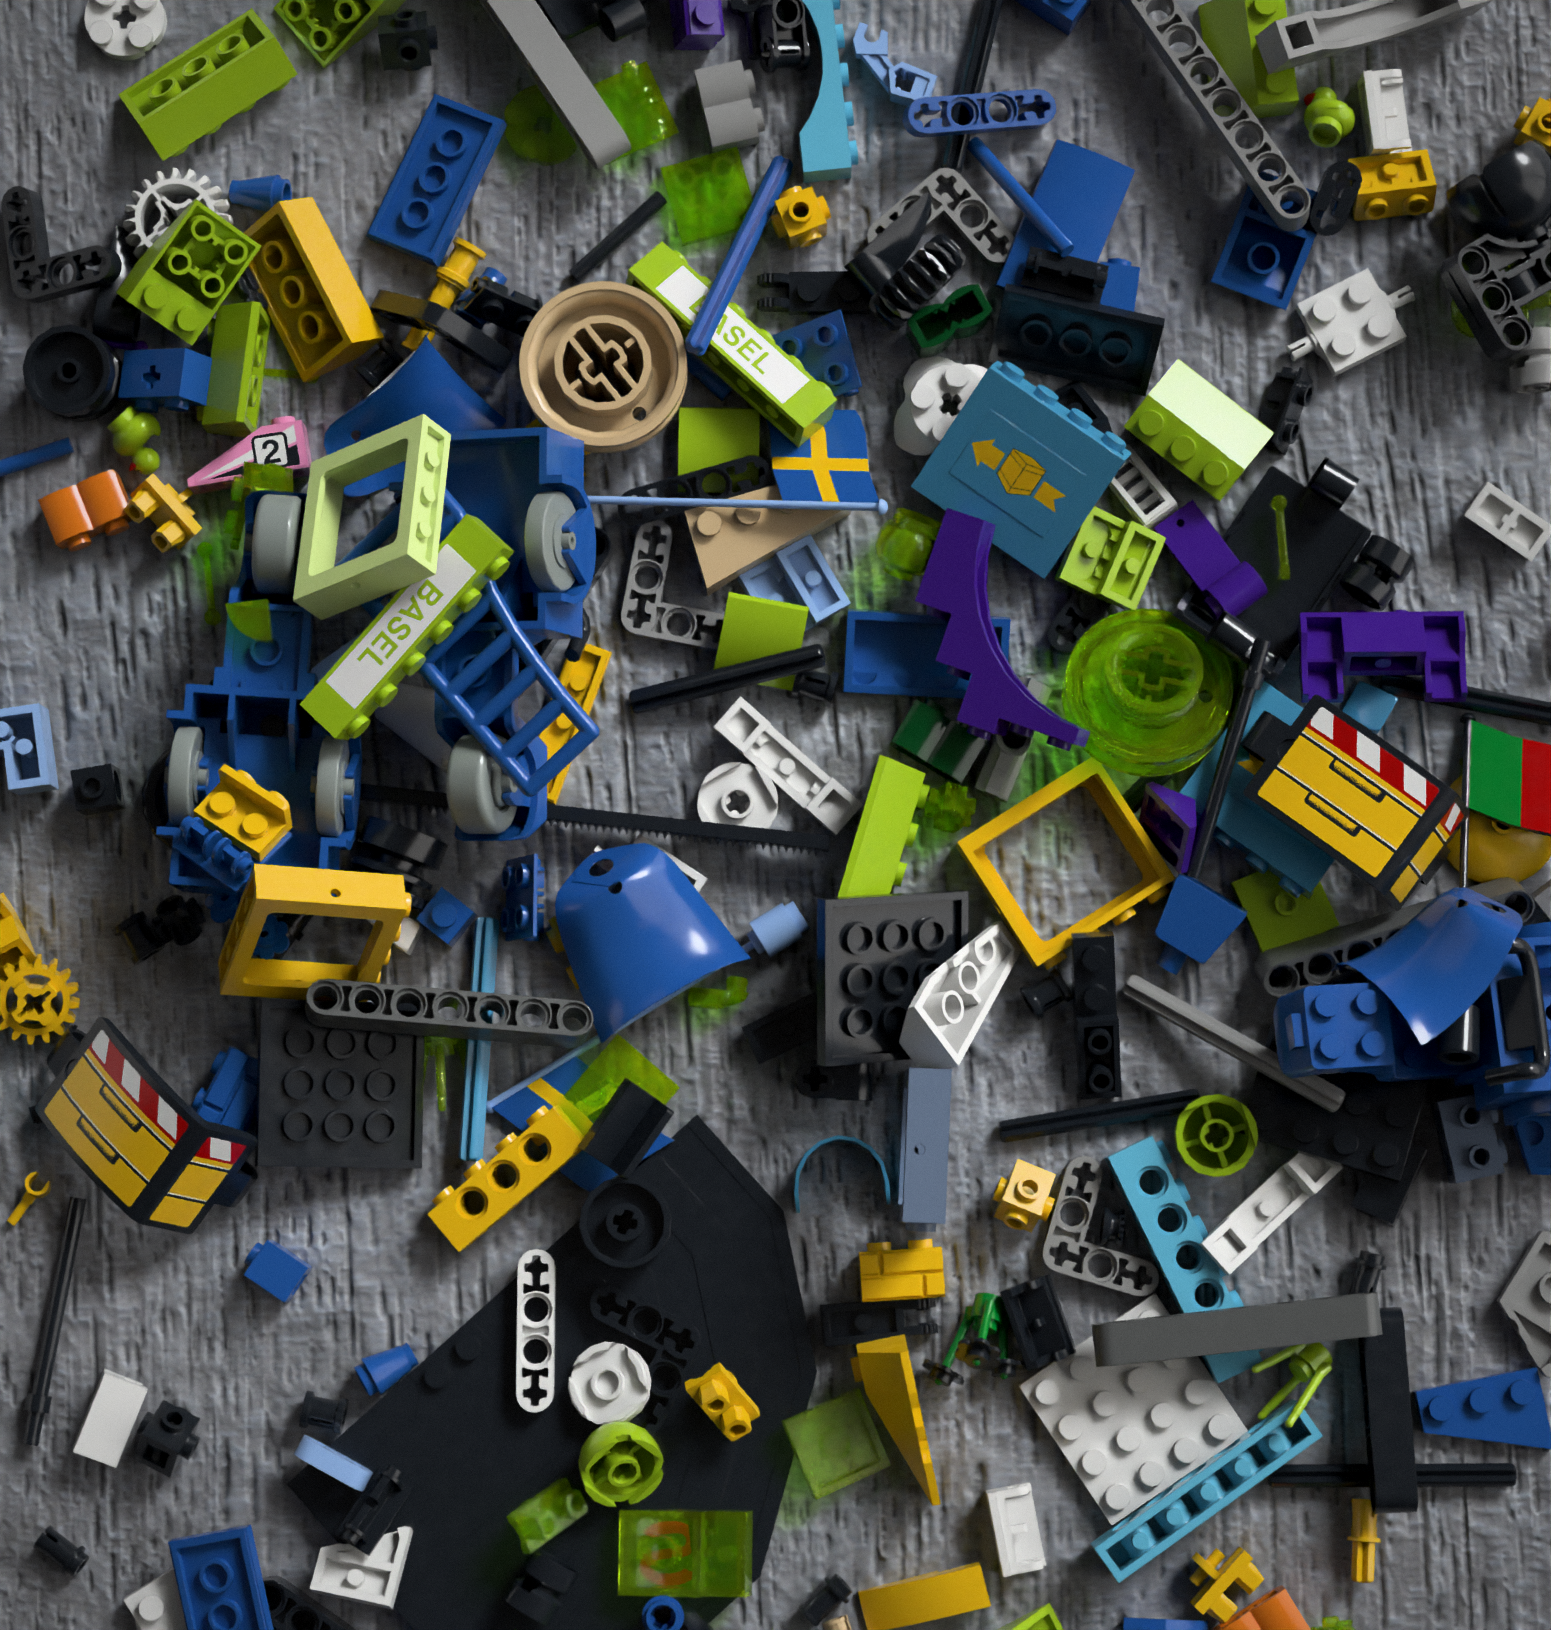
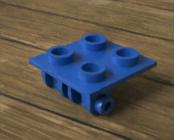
M841 310L772 335L775 343L788 355L798 358L803 364L805 371L815 380L824 382L832 390L834 397L841 394L844 397H850L859 393L858 388L862 387Z
M187 816L179 826V829L183 831V836L173 845V848L237 893L247 883L253 865L266 864L293 837V834L288 832L260 862L247 851H243L233 845L229 838H223L222 833L219 831H212L204 826L203 820L200 817L192 818Z
M538 854L507 860L506 866L503 868L501 884L502 889L506 891V907L503 908L501 913V928L505 932L506 942L521 939L523 941L536 942L540 941V934L544 933V913L537 912V909H544V904H537V897H544V892L537 890L544 888L545 868L541 867V859H538Z

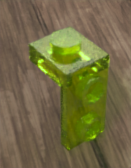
M244 461L241 477L234 476L232 481L230 500L235 501L234 510L227 509L224 519L223 533L230 534V549L239 550L245 523L246 497L252 492L259 490L293 492V469L284 468L273 463L258 464Z

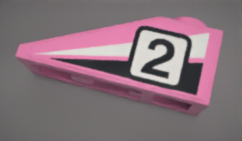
M293 416L272 419L271 425L261 426L187 479L189 489L196 495L309 476L312 460L307 428L302 420L295 421Z

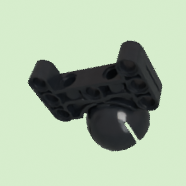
M1535 139L1520 145L1487 164L1483 168V174H1471L1445 192L1446 204L1452 218L1462 230L1477 240L1464 246L1443 262L1441 278L1483 352L1494 361L1501 362L1507 360L1530 345L1532 329L1521 307L1551 291V272H1549L1545 265L1546 262L1551 267V154L1544 145ZM1518 261L1516 264L1511 266L1512 269L1508 272H1505L1504 269L1501 270L1502 268L1510 265L1511 263ZM1462 262L1468 266L1470 274L1464 270ZM1482 297L1489 302L1490 309L1485 306ZM1503 333L1509 337L1510 344L1505 341Z

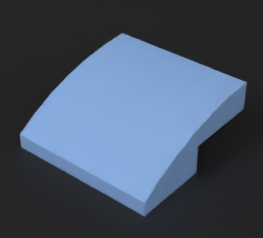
M810 534L776 552L774 557L746 571L737 578L746 595L809 607L804 633L851 604Z

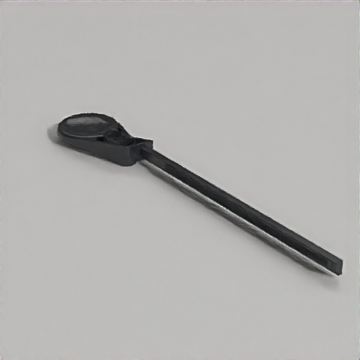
M169 749L158 758L148 771L142 788L143 815L152 833L172 850L173 838H161L156 835L157 826L165 827L169 818L163 789L165 762L171 751ZM361 783L360 800L418 806L421 808L422 813L426 807L429 813L435 808L437 814L443 809L446 815L449 810L447 794L443 792ZM547 804L546 821H549L550 826L557 822L558 828L561 823H564L565 828L571 823L573 829L577 824H579L581 830L584 825H587L588 831L594 826L596 832L599 827H602L603 832L610 828L611 834L614 829H617L619 834L624 829L626 835L630 830L633 831L634 836L637 831H640L641 836L648 832L649 838L652 833L656 834V838H658L659 834H663L664 840L668 834L671 835L672 840L675 835H678L679 841L683 836H686L687 842L690 837H693L694 842H696L697 838H701L702 844L705 839H708L710 844L714 839L717 845L723 840L725 846L728 841H731L732 847L736 842H739L740 848L743 843L747 844V848L754 844L755 850L758 845H762L763 850L768 845L770 851L776 846L778 852L781 847H784L785 852L792 848L793 854L796 849H799L801 854L804 850H807L808 855L811 851H814L815 856L819 851L829 852L830 836Z

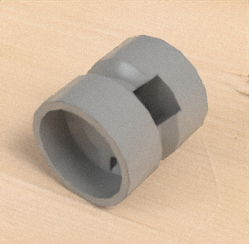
M1531 327L1532 340L1530 345L1510 358L1515 362L1509 368L1510 391L1512 393L1537 394L1551 391V327ZM1506 335V337H1507V343L1510 344V339H1509V337Z

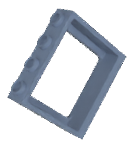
M909 1067L903 1072L897 1221L906 1222V1230L936 1232V1224H945L952 1069ZM915 1147L918 1149V1154L914 1151Z

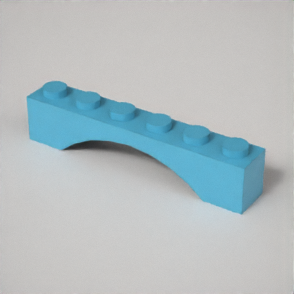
M802 0L805 7V19L808 21L817 41L822 63V80L819 96L809 119L799 133L803 183L851 178L852 165H858V150L856 140L849 141L847 126H854L852 102H844L843 87H849V73L847 63H840L838 49L845 48L843 24H835L834 10H840V0Z

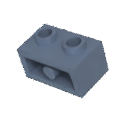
M1474 1094L1430 1103L1449 1183H1461L1505 1173L1503 1164L1508 1163L1507 1150L1502 1139L1497 1140L1493 1124L1498 1123L1497 1110L1477 1111Z

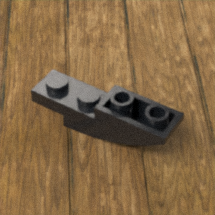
M1112 931L1071 933L1073 1017L1080 1099L1122 1097L1114 934Z

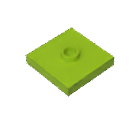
M1269 870L1265 874L1257 871L1230 883L1239 905L1248 910L1245 918L1261 953L1323 933L1340 925L1320 881L1314 888L1310 899L1302 894L1296 898L1286 892L1278 884L1281 879Z

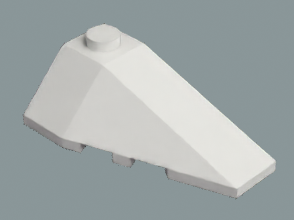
M996 921L922 982L908 1007L899 1040L900 1045L918 1068L941 1069L959 1066L1022 951V948L1002 921Z

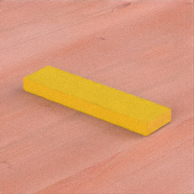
M586 643L579 661L571 662L567 659L565 660L558 680L589 716L612 652ZM564 713L538 735L547 746V761L579 732ZM572 761L547 784L548 803L557 804Z

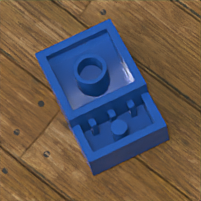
M1264 171L1258 174L1265 181H1274L1279 178ZM1248 185L1211 282L1286 311L1316 234L1310 230L1307 222L1301 229L1296 231L1280 229ZM1306 188L1312 202L1316 191ZM1288 201L1281 206L1282 210L1289 214H1295L1302 210L1301 206L1293 201ZM1318 211L1316 217L1322 220L1325 211Z

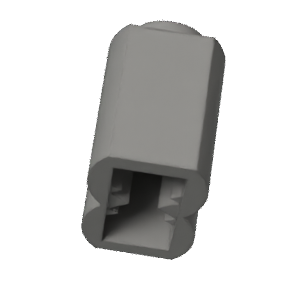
M741 60L694 70L696 87L712 154L759 144V132L765 131L761 108L753 109L750 94L756 93L752 70H744Z

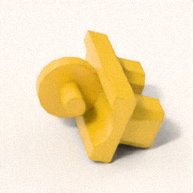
M154 473L130 494L131 500L124 508V511L134 522L140 524L149 517L159 529L151 535L152 543L162 553L174 547L178 550L181 549L203 529L192 517L195 512L185 502L193 495V492L187 488L178 494L169 483L164 486Z
M720 1362L715 1364L703 1376L684 1382L688 1394L730 1441H736L751 1432L750 1422L760 1416L759 1408L737 1383L736 1377L726 1370Z
M1240 1546L1218 1570L1215 1568L1225 1558V1555L1217 1548L1206 1560L1197 1552L1191 1557L1200 1567L1189 1579L1199 1587L1208 1575L1211 1578L1189 1602L1201 1614L1204 1615L1207 1612L1211 1617L1223 1624L1230 1619L1238 1608L1223 1594L1230 1584L1235 1581L1250 1595L1264 1580L1255 1565L1251 1563L1253 1558Z

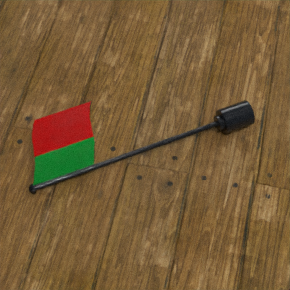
M1464 713L1460 718V722L1464 724L1462 801L1469 811L1508 827L1551 837V745L1511 736L1477 722L1476 717L1472 713ZM1469 816L1462 824L1460 833L1459 888H1467ZM1458 900V908L1467 906L1465 901ZM1471 1005L1455 1022L1437 1035L1436 1057L1439 1061L1451 1065H1469L1479 1060L1481 1010L1477 1006Z

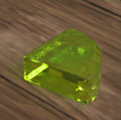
M268 599L225 604L230 620L241 633L258 642L273 643Z

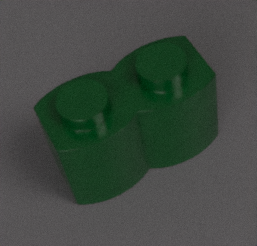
M979 284L963 286L952 292L943 304L928 305L917 311L909 319L905 334L919 358L932 357L948 348L954 339L967 338L982 330L990 319L992 307Z
M928 698L925 699L924 703L915 700L889 745L944 779L959 786L986 741L983 738L967 733L969 725L962 722L958 724L944 716L947 710L935 701Z

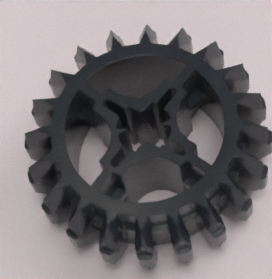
M944 233L936 235L927 242L870 300L869 309L875 314L874 317L890 331L902 328L965 265L966 256L962 253L958 244L953 239L950 240Z

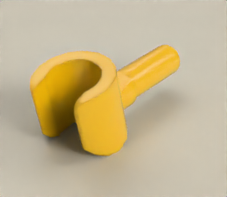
M37 1171L30 1173L26 1177L25 1188L27 1191L7 1219L14 1226L36 1198L46 1197L51 1191L50 1181L45 1184L41 1191H33L31 1189L32 1182L39 1174Z

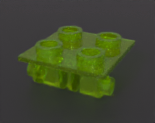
M630 60L621 65L622 72L593 84L624 130L631 144V150L610 163L679 133L647 61L637 65L635 60Z

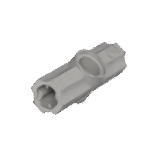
M1020 676V681L1038 701L1046 706L1053 689L1034 679ZM995 734L974 790L994 800L1007 803L1025 756L1032 744L1033 737L1030 738L1023 735L1024 745L1014 750L1005 746L1001 735Z

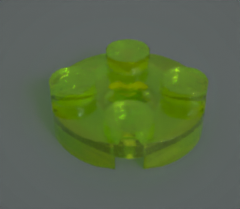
M536 85L529 86L520 91L506 106L504 112V121L507 124L505 135L510 148L519 158L539 163L542 166H552L564 162L576 152L578 146ZM538 117H551L555 121L550 125L552 130L550 133L545 134L542 129L537 131L533 129V126L537 124Z

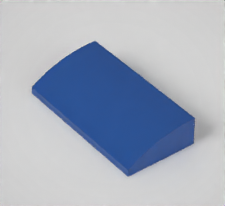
M1057 139L1053 144L1037 182L1032 199L1074 245V250L1068 256L1097 263L1135 170L1099 153ZM1025 214L994 285L1002 290H1005L1006 283L1021 286L1030 246L1058 253Z
M847 608L843 692L964 698L970 679L968 681L946 673L948 665L935 661L949 621L925 614L924 612ZM991 616L1001 650L1008 660L1011 619L1009 617Z

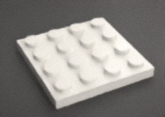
M1153 1293L1113 1321L1170 1314L1156 1293ZM1091 1335L1075 1346L1076 1353L1060 1361H1052L1018 1385L1111 1525L1123 1519L1248 1432L1198 1356L1096 1367L1093 1336Z

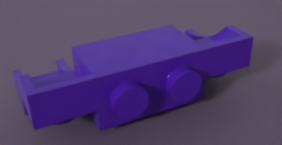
M1356 610L1352 612H1300L1297 628L1300 652L1299 679L1301 703H1308L1314 695H1319L1330 703H1341L1344 697L1343 676L1422 675L1425 702H1466L1468 690L1464 611L1408 612L1406 610H1395L1392 612H1367Z

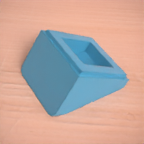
M1360 680L1342 711L1377 734L1398 701V698Z

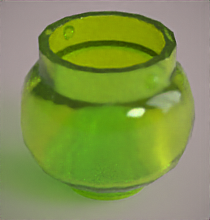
M896 508L893 518L887 520L881 526L875 540L876 554L885 563L883 570L896 578L912 582L915 576L923 577L941 523L916 511Z

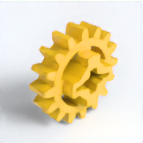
M41 954L36 955L34 963H28L24 955L20 956L19 967L17 968L7 962L4 965L6 977L0 976V1016H2L0 1031L10 1026L13 1029L11 1039L15 1041L22 1033L27 1035L29 1045L33 1044L37 1035H41L43 1041L49 1043L50 1032L53 1030L62 1036L65 1032L63 1021L74 1023L76 1015L69 1009H76L80 1006V998L71 996L78 991V982L67 983L71 976V970L67 968L61 972L57 971L58 959L56 958L52 959L48 965L42 964ZM29 975H42L45 978H30ZM12 987L18 999L9 1008L6 997L9 988ZM61 991L63 1004L59 1012H57L56 1006L51 1000ZM30 993L33 997H37L40 994L43 995L42 1004L39 1005L35 1001L28 1004V994ZM25 1020H34V1021H39L40 1023H39V1024H31V1023H26V1022H24V1021H25Z

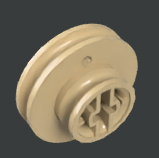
M588 282L571 287L550 299L530 322L521 344L519 356L522 387L528 405L536 419L543 427H549L584 441V451L616 453L638 447L655 437L668 425L678 411L687 385L688 367L685 344L680 329L671 314L660 302L646 292L618 282ZM592 351L607 371L612 367L614 368L616 382L627 395L621 397L602 372L596 376L593 361L587 353ZM628 363L630 365L633 364L635 368V381L630 376ZM578 366L582 382L579 380V378L576 380V370ZM584 389H585L587 395H588L590 398H592L594 401L588 400V399L585 397ZM642 410L646 412V417L643 420L638 421L634 419Z

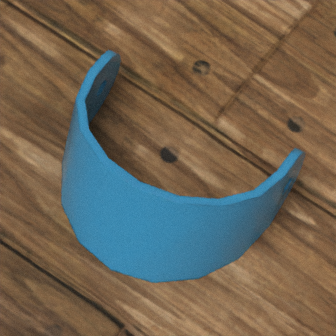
M837 1135L817 1142L803 1155L796 1168L794 1196L796 1213H800L799 1177L807 1157L819 1147L834 1142L854 1143L868 1150L878 1161L884 1179L886 1205L891 1204L889 1180L884 1162L870 1145L855 1137Z

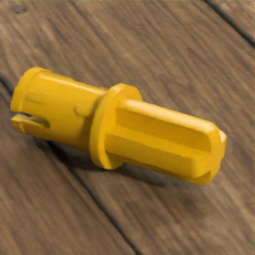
M1351 1498V1536H1347V1540L1352 1541L1351 1579L1357 1583H1371L1374 1580L1375 1542L1381 1543V1538H1377L1378 1514L1373 1513L1370 1499Z

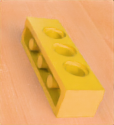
M545 1105L542 1106L526 1120L530 1127L517 1137L514 1132L510 1133L494 1147L498 1152L494 1158L487 1164L482 1158L463 1173L467 1180L461 1186L454 1190L449 1185L432 1200L436 1207L427 1215L458 1252L469 1247L582 1151L578 1145L584 1138V1135L559 1105L550 1110ZM533 1137L541 1138L547 1144L548 1152L543 1160H536L529 1154L528 1144ZM501 1164L510 1165L516 1172V1180L511 1187L504 1186L498 1181L497 1170ZM470 1191H477L484 1198L485 1205L480 1213L470 1211L466 1205V1196Z

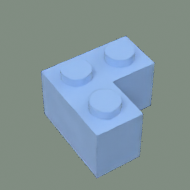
M40 703L0 709V757L5 759L8 790L17 795L59 789L49 709Z

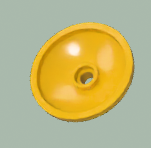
M1461 775L1449 787L1462 799ZM1470 811L1468 879L1480 884L1504 877L1513 878L1517 882H1521L1537 873L1551 856L1550 836L1511 827L1502 830L1497 826L1496 821ZM1461 827L1447 845L1451 851L1448 854L1447 861L1458 872L1460 865Z

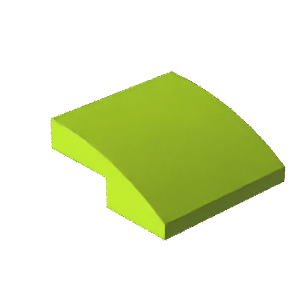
M679 407L678 475L748 455L759 456L760 413L755 408ZM754 462L747 463V470L736 475L735 466L726 468L732 479L733 492L741 490L737 482L750 479L752 485L759 484V468L755 466ZM710 473L704 477L702 487L705 493H723L726 488V481L722 475ZM678 484V492H686L685 488Z
M1094 506L1070 541L1054 579L1097 599L1134 612L1151 576L1166 537L1132 520L1126 522Z
M729 592L713 670L801 648L809 607ZM795 675L759 683L758 685L792 691Z

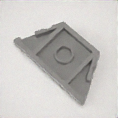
M1538 1231L1496 1301L1541 1374L1551 1379V1232Z

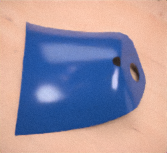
M427 333L416 352L390 380L350 408L329 426L324 436V447L326 454L329 455L421 414H425L447 432L500 429L506 422V419L486 403L451 368L448 362L430 343ZM355 430L361 432L357 441L351 437V433ZM405 461L345 486L343 494L349 497L363 496L389 487V482H403Z
M638 843L595 852L589 855L574 870L557 893L555 913L562 943L585 1004L589 1006L593 1013V1024L601 1044L636 1015L682 987L715 970L736 962L751 959L675 862L665 852L653 845ZM602 860H611L613 862V867L606 874L601 876H591L589 874L590 868L595 863ZM621 882L622 889L619 893L613 894L609 892L608 888L611 885Z
M1455 887L1438 895L1402 929L1380 946L1358 958L1337 963L1331 971L1341 970L1350 966L1362 973L1393 1002L1406 1019L1419 1043L1423 1045L1447 1029L1487 989L1499 973L1523 926L1522 917L1515 910L1469 888ZM1458 900H1463L1468 905L1458 908L1456 903ZM1481 902L1497 906L1504 910L1506 913L1492 910L1484 906Z

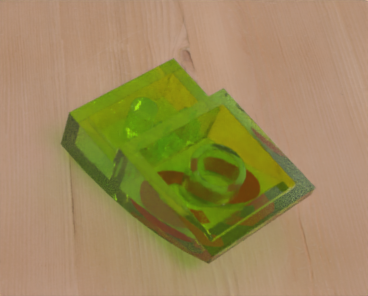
M620 1510L618 1595H666L670 1597L693 1598L704 1596L745 1598L751 1596L753 1510Z

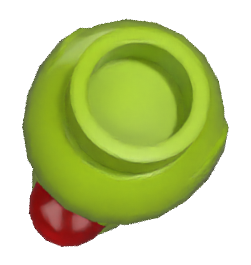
M1321 86L1304 97V103L1307 106L1303 115L1304 125L1309 131L1310 140L1315 145L1324 148L1333 147L1351 133L1355 125L1353 109L1348 107L1346 103L1337 100V95L1333 89Z
M131 406L127 407L107 426L108 430L114 435L113 447L122 456H132L129 471L135 470L144 475L152 474L159 468L160 458L154 449L143 447V445L152 436L161 435L160 424L152 414L147 412L137 413Z

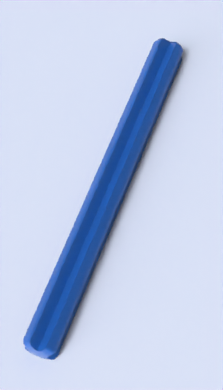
M775 156L688 333L685 340L686 351L697 356L705 354L774 210V201L779 199V195L782 193L792 173L793 163L790 159H785L782 156Z

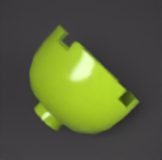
M1222 1094L1201 1096L1187 1104L1178 1116L1174 1129L1175 1147L1183 1162L1196 1173L1210 1177L1228 1176L1244 1168L1250 1161L1249 1159L1252 1157L1258 1142L1257 1124L1249 1109L1236 1099ZM1244 1130L1245 1134H1239V1132Z
M614 1421L600 1426L591 1432L581 1448L578 1463L585 1491L595 1502L607 1507H616L615 1502L628 1500L630 1505L640 1502L653 1493L663 1477L661 1468L664 1461L658 1444L645 1428L631 1422Z

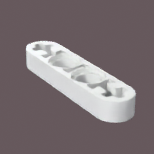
M533 1249L524 1253L519 1260L517 1272L516 1397L523 1409L534 1413L549 1407L553 1401L555 1384L556 1266L552 1256L545 1250ZM533 1256H541V1262L548 1264V1272H543L540 1276V1286L549 1284L548 1294L541 1291L524 1293V1284L533 1286V1274L525 1271V1265L533 1262ZM534 1297L542 1298L548 1305L547 1316L539 1322L529 1320L524 1311L527 1301ZM532 1339H539L547 1346V1357L541 1363H531L524 1356V1347ZM523 1367L530 1370L548 1368V1377L539 1375L540 1389L547 1390V1397L541 1398L539 1405H531V1398L524 1397V1389L531 1388L532 1375L523 1377Z

